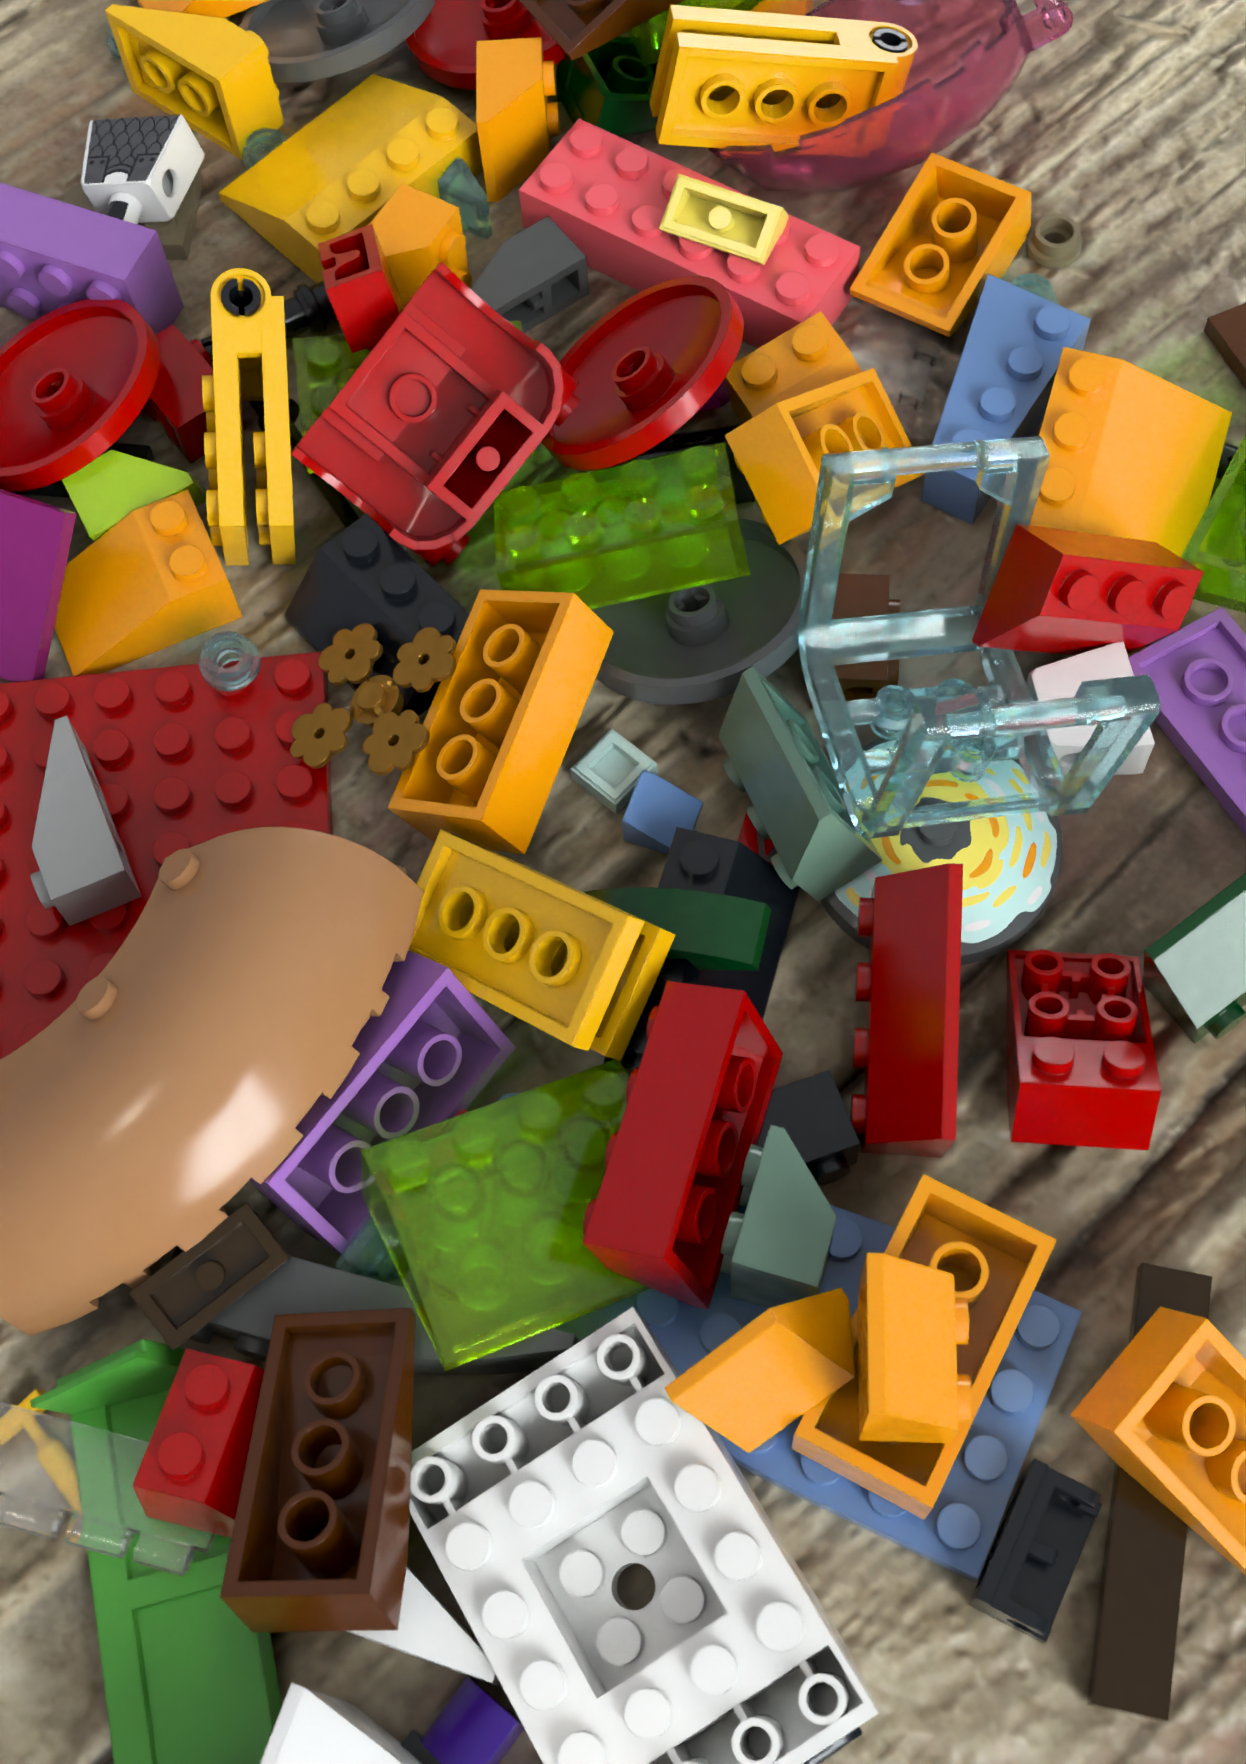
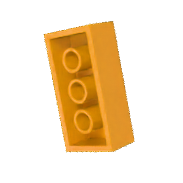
M480 589L457 642L456 649L452 654L456 661L455 671L448 679L440 682L423 722V725L430 734L429 742L422 751L416 754L413 765L409 769L403 770L387 808L431 841L435 842L439 830L443 829L490 850L525 855L614 631L575 593Z
M923 1174L884 1254L954 1274L955 1298H967L969 1307V1338L967 1344H956L957 1374L970 1375L972 1393L970 1422H958L959 1431L951 1443L859 1441L858 1318L856 1308L851 1318L855 1377L804 1413L794 1433L791 1449L925 1520L939 1496L1057 1239Z

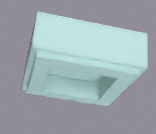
M612 728L570 768L571 779L616 815L629 803L642 770L658 774L657 763Z

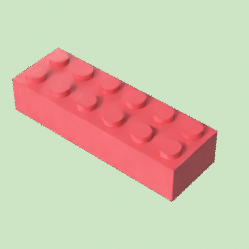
M581 119L575 122L519 189L523 229L549 216L586 256L588 267L640 292L659 283L679 277L704 276L717 280L725 287L742 312L744 320L742 341L757 348H760L820 311L829 323L833 325L854 297L850 295V287L858 276L860 246L788 214L789 218L781 236L764 265L660 231L659 227L678 174L743 195L746 194Z

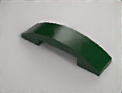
M626 887L584 892L676 934L666 959H687L698 970H758L771 914V908L766 903L718 893L675 888Z

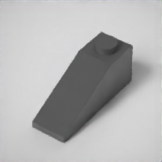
M547 216L532 226L521 229L513 237L504 241L471 290L507 321L525 333L589 295L586 256Z

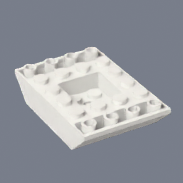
M634 1307L411 1452L410 1514L543 1764H803L880 1712L843 1639L718 1433L670 1400L664 1387L678 1378L681 1373ZM634 1564H641L649 1569L655 1580V1593L652 1600L647 1606L639 1610H633L625 1606L617 1592V1582L620 1574L627 1567Z

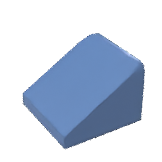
M642 770L622 819L623 840L669 854L676 828L694 830L703 807V802L658 775Z

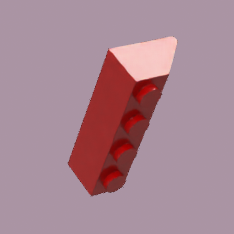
M948 863L875 877L871 898L860 897L858 937H870L869 962H857L855 1002H867L866 1028H854L853 1067L865 1068L864 1094H852L850 1120L856 1135H862V1153L943 1158L956 1141L963 864Z
M667 981L660 1004L651 1010L648 1017L646 1029L648 1041L640 1066L632 1071L627 1082V1106L619 1131L612 1134L606 1147V1171L598 1196L590 1201L585 1211L583 1220L584 1239L582 1243L608 1270L694 1307L709 1310L724 1255L721 1254V1247L731 1212L738 1211L743 1186H740L744 1165L751 1144L757 1145L783 1052L744 990Z

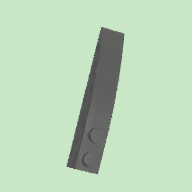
M176 1246L171 1260L184 1250ZM290 1256L287 1262L188 1338L202 1344H210L213 1335L236 1341L233 1347L235 1351L266 1362L275 1315L412 1308L416 1314L414 1374L431 1376L511 1374L535 1371L580 1342L575 1334Z

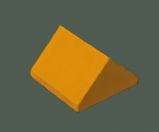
M838 1288L771 1307L664 1387L673 1403L750 1453L855 1377L849 1299L843 1289Z

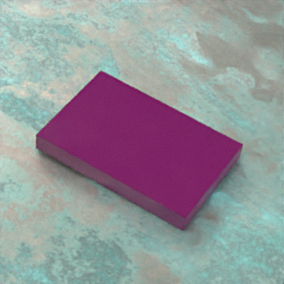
M0 489V678L12 682L41 680L45 676L76 513Z

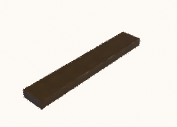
M1141 1263L1137 1268L1129 1343L1160 1306L1208 1319L1212 1276ZM1116 1462L1114 1466L1087 1705L1164 1722L1168 1721L1188 1525L1117 1465Z

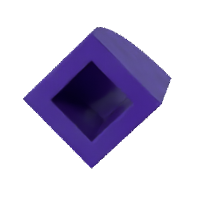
M467 1676L421 1737L420 1742L441 1764H499L525 1728L519 1718Z

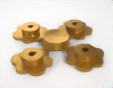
M362 623L357 625L352 631L349 629L338 631L333 637V645L328 646L321 653L319 666L328 673V680L335 686L343 685L347 680L352 684H362L357 688L351 699V713L345 708L334 709L330 704L322 703L314 709L313 714L308 713L300 716L294 722L291 730L292 736L296 739L290 748L291 755L297 760L304 759V762L312 769L324 767L331 760L332 756L342 752L347 747L349 740L345 734L350 730L354 718L356 721L372 728L373 735L365 739L362 749L369 756L368 767L374 774L384 776L392 772L395 767L401 771L409 769L415 761L416 754L422 751L428 744L430 734L428 729L419 723V716L414 711L406 710L400 714L404 704V697L399 686L402 688L412 686L417 692L424 693L434 683L448 679L456 668V661L452 656L456 649V641L449 635L442 636L434 627H426L416 634L413 643H405L399 648L397 658L400 662L393 671V678L387 675H377L369 678L375 661L383 653L382 645L376 641L377 630L369 623Z

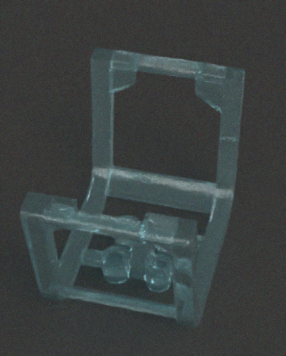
M1040 436L996 440L979 439L972 442L901 448L884 447L877 450L822 455L798 618L799 651L807 691L848 814L855 830L863 839L896 836L902 828L1045 811L1051 817L1085 813L1160 712V698L1150 674L1082 681L1074 697L1034 702L1013 650L978 647L972 642L1016 524L1030 525L1050 459L1047 447ZM977 468L976 482L979 489L996 498L998 502L977 593L976 605L831 620L849 521L892 498L897 475ZM979 651L990 686L973 688L970 684L960 679L943 680L938 686L907 689L899 685H888L878 691L876 698L846 701L834 666ZM870 724L872 730L878 736L897 740L893 748L863 751L855 726ZM1097 724L1092 736L1067 775L1064 776L1045 729L1081 725L1093 726ZM1020 759L1033 792L914 807L932 774L950 772L960 781L975 782L984 776L990 762ZM886 774L877 792L872 776Z

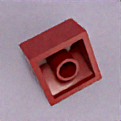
M186 1348L132 1485L146 1517L232 1538L264 1374L263 1369L253 1364Z

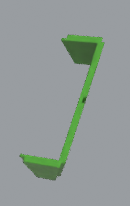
M142 1339L57 1379V1388L30 1400L31 1407L66 1413L71 1416L114 1764H260L281 1711L282 1701L270 1632L253 1633L220 1598L231 1538L146 1517L132 1486L186 1350L180 1347L172 1350L167 1344Z

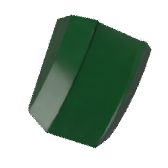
M616 37L574 61L565 53L564 59L558 63L556 69L557 101L563 104L573 124L578 119H581L621 138L656 130L658 117H652L649 102L662 45L661 39Z

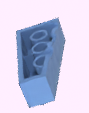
M988 274L927 458L921 501L973 525L1044 419L1063 347L1083 351L1091 319Z

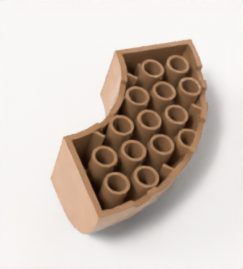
M260 827L230 832L191 848L179 849L164 859L159 870L158 880L139 919L103 971L81 989L74 1003L48 1027L26 1044L0 1059L1 1318L25 1334L32 1336L72 1322L98 1309L100 1296L122 1283L132 1289L136 1288L152 1276L150 1266L155 1264L175 1246L187 1252L202 1241L228 1217L225 1209L222 1207L234 1197L251 1178L261 1185L282 1163L304 1136L295 1127L308 1113L320 1094L331 1100L360 1055L352 1047L359 1032L365 1026L370 1016L381 1017L389 996L382 990V987L390 972L393 961L405 960L414 934L423 890L408 875L385 857L358 843L320 831L291 827Z

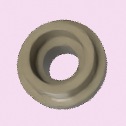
M1049 214L1042 217L1031 228L1027 236L1026 249L1029 256L1043 266L1052 268L1064 267L1073 263L1079 257L1083 239L1077 223L1072 218L1063 214Z

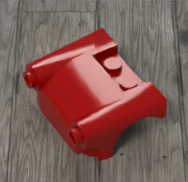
M440 262L404 306L398 317L334 399L326 406L294 447L291 455L320 476L365 514L367 513L390 537L406 546L431 567L440 560L450 565L469 542L470 537L466 533L477 523L547 435L553 424L559 427L577 407L580 398L573 392L576 390L579 382L560 365L551 350L541 342L530 338L507 321L463 283L446 265Z

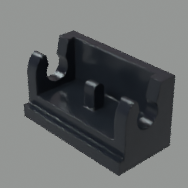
M1034 1458L1024 1470L968 1605L1043 1644L1046 1643L1094 1520L1097 1518L1102 1504L1098 1502L1101 1495L1088 1486L1049 1468L1047 1464Z

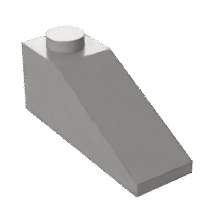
M66 715L56 719L54 722L32 841V850L40 871L32 873L30 876L43 907L47 910L55 906L68 925L72 926L142 896L85 745Z

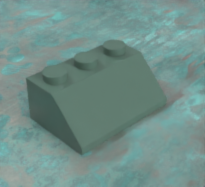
M753 666L743 672L718 734L729 755V758L723 761V766L735 786L743 793L747 791L753 805L746 809L747 814L760 835L766 840L771 838L778 852L771 857V862L782 881L790 889L797 886L801 887L819 902L881 862L882 858L807 719Z

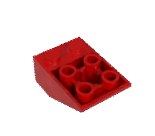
M1041 949L1034 951L1008 950L1007 1106L1010 1142L1149 1151L1161 1095V1085L1139 957L1119 956L1112 953H1062Z

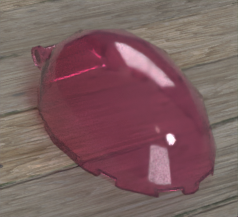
M828 0L804 16L892 23L907 29L914 35L918 47L903 93L854 115L839 125L800 135L798 140L800 146L774 152L771 144L708 149L733 172L766 191L844 192L925 163L931 152L938 154L978 127L1014 87L1029 53L1068 32L1073 23V13L1068 4L1062 0H1033L1036 9L1023 16L1016 0Z

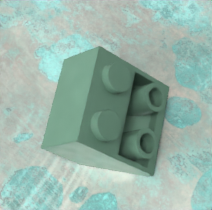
M770 1124L764 1147L751 1144L740 1183V1186H743L740 1206L747 1207L745 1215L731 1212L721 1247V1254L724 1255L721 1272L731 1275L730 1297L767 1308L819 1294L830 1255L837 1219L835 1212L785 1128Z

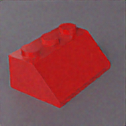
M1016 524L973 635L972 642L978 647L1078 655L1112 643L1124 641L1128 654L1179 630L1186 612L1191 606L1193 596L1204 571L1157 542Z

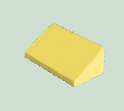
M678 174L659 230L764 265L781 236L789 215L783 207Z

